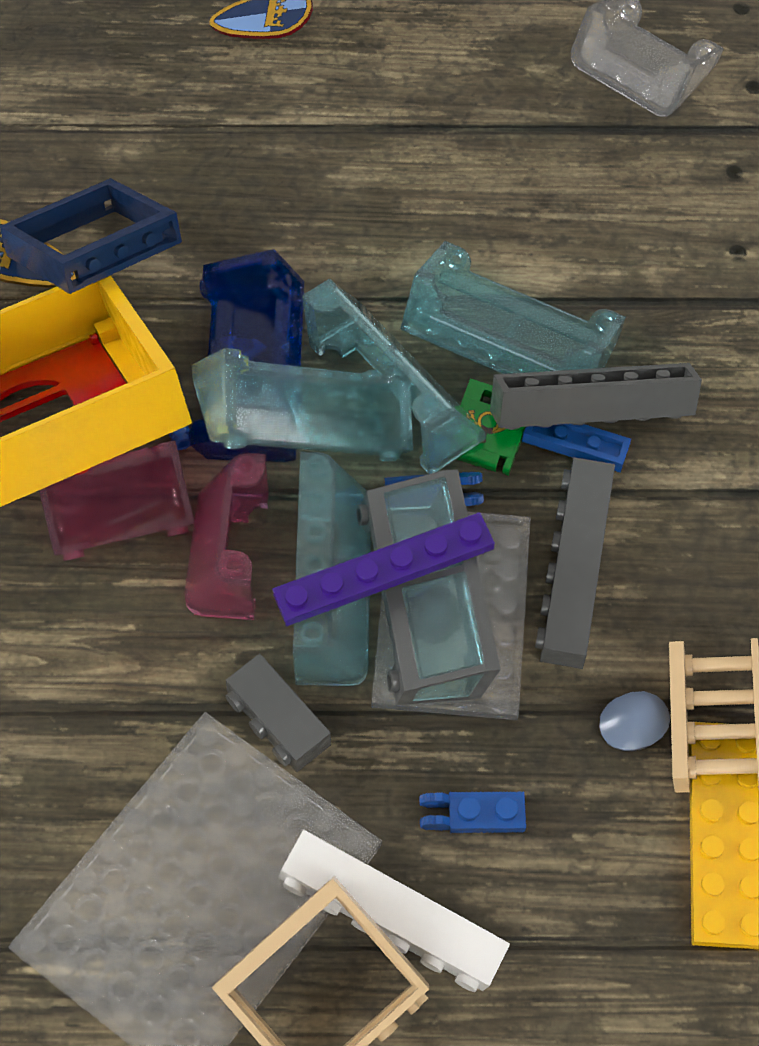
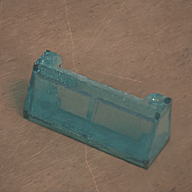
M444 241L415 273L400 329L503 374L604 368L617 344L626 319L625 316L614 311L600 309L595 311L590 320L587 321L470 271L471 259L469 254L463 248Z
M331 279L302 295L310 347L319 356L324 354L326 349L337 350L342 358L357 350L413 409L415 418L421 423L423 454L419 457L420 465L428 474L439 471L486 440L485 431L366 307Z
M224 348L192 364V380L209 439L212 442H224L225 448H244L246 444L377 455L380 461H396L400 459V455L413 451L410 369L395 367L391 369V374L383 376V374H377V370H369L361 374L249 361V356L241 355V350Z

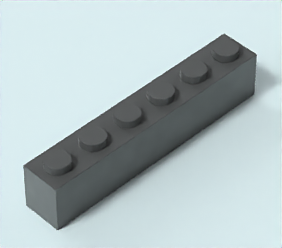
M690 363L495 374L490 412L499 428L510 430L527 426L583 425L586 422L603 421L615 423L618 420L631 419L646 421L650 418L661 417L678 419L682 416L696 415L702 379Z
M573 457L571 470L564 469L561 490H567L566 501L559 500L556 520L562 521L561 532L554 531L551 551L557 552L556 563L549 562L546 583L552 584L551 595L544 594L540 613L542 616H547L545 628L538 627L535 648L542 649L540 662L583 669L588 650L615 464Z

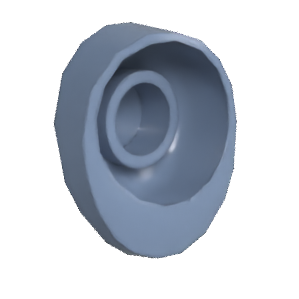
M645 691L630 692L615 698L605 707L600 716L599 728L602 737L611 747L622 751H637L651 746L664 736L669 728L670 715L667 706L658 696Z

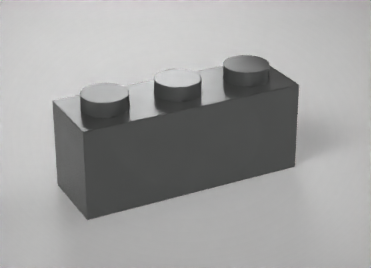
M260 653L225 680L228 693L225 697L236 712L239 713L242 710L251 719L248 722L251 729L261 740L266 737L273 744L272 752L283 766L286 767L290 764L298 772L331 746L330 731Z

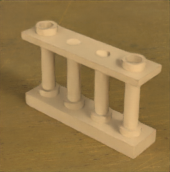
M751 638L752 656L692 658V654L685 655L684 641L669 642L672 775L675 793L690 792V779H697V775L758 773L759 788L758 638ZM752 671L753 689L694 691L693 688H687L686 677L693 676V673ZM754 704L755 723L695 725L694 721L688 722L687 710H694V706ZM756 738L757 758L696 760V756H689V744H696V740Z

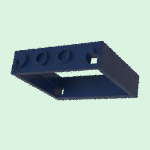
M111 178L0 226L6 255L69 294L182 242L177 213ZM111 199L112 205L105 208L104 202ZM113 212H117L135 222L133 225L66 255L44 244L49 240ZM72 272L75 273L76 279L71 280Z

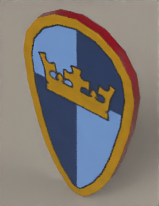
M240 0L220 10L211 17L209 22L212 29L230 37L250 39L282 38L292 35L308 22L313 11L312 0Z

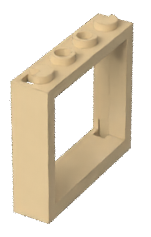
M335 876L212 986L216 994L261 1046L286 1045L236 987L335 898L411 984L344 1046H368L375 1038H378L380 1042L384 1041L398 1028L399 1025L395 1022L397 1018L406 1010L412 1015L428 999L425 993L429 990V983Z

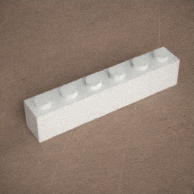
M303 829L278 877L284 881L283 886L287 890L299 896H303L304 893L312 896L335 876L401 953L406 954L409 950L422 957L420 962L427 968L441 973L444 969L456 976L455 982L469 991L476 992L477 988L484 991L490 986L510 943ZM336 898L323 909L333 915H338L339 912L353 919L351 924L354 927L365 932Z

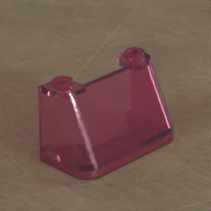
M176 441L161 443L150 449L142 448L137 451L123 453L91 467L83 474L73 475L39 490L54 556L62 554L64 561L85 556L83 549L167 530L168 537L189 532L187 525L195 524Z
M242 453L235 456L198 494L184 592L186 606L195 615L244 620L255 619L256 598H253L251 584L252 562L243 552L228 550L231 522L248 523L249 516L254 509L260 506L261 508L268 509L269 483L266 454Z

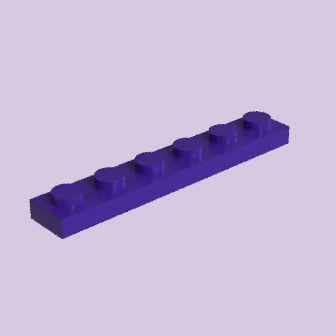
M479 512L272 588L273 596L287 627L494 550L495 542Z

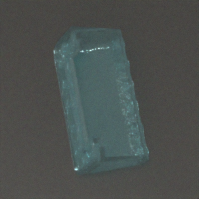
M300 452L296 580L365 555L371 551V533H366L363 526H358L356 520L357 505L361 504L367 490L332 457L322 452ZM370 596L294 624L293 659L295 685L354 686L364 681L368 674Z

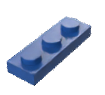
M557 424L551 427L527 426L522 442L572 458L615 464L614 471L621 473L631 439L585 424Z

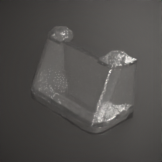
M601 0L589 6L571 49V60L574 66L660 117H667L678 110L716 66L724 50L723 47L716 43L702 39L695 42L689 49L688 54L639 27L638 24L642 16V6L639 0Z

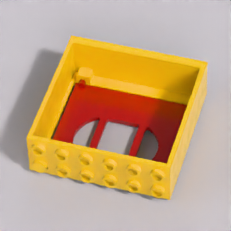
M111 275L71 294L59 287H55L0 310V401L12 393L38 385L54 386L0 409V422L63 395H68L74 405L0 437V507L73 475L83 474L91 467L192 424L175 367Z

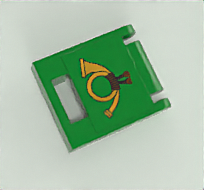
M470 378L443 454L451 456L455 443L460 444L456 460L496 472L500 458H503L506 461L503 464L502 474L509 476L526 427H520L515 430L499 428L490 412V404L483 402L484 396L491 398L493 385Z

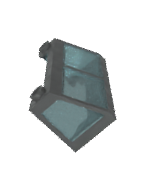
M458 469L443 470L368 490L361 504L357 505L356 508L358 526H363L366 533H371L374 551L468 517ZM477 556L383 590L382 596L395 659L392 670L387 672V687L390 693H394L396 705L480 699L501 668Z

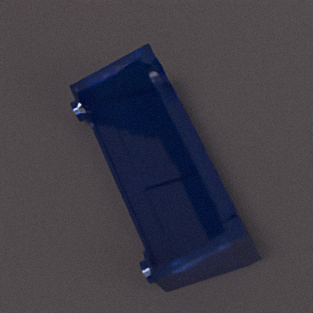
M275 249L203 265L200 291L202 296L207 298L212 304L204 421L198 419L193 422L189 430L190 446L206 459L271 462L296 460L305 281Z

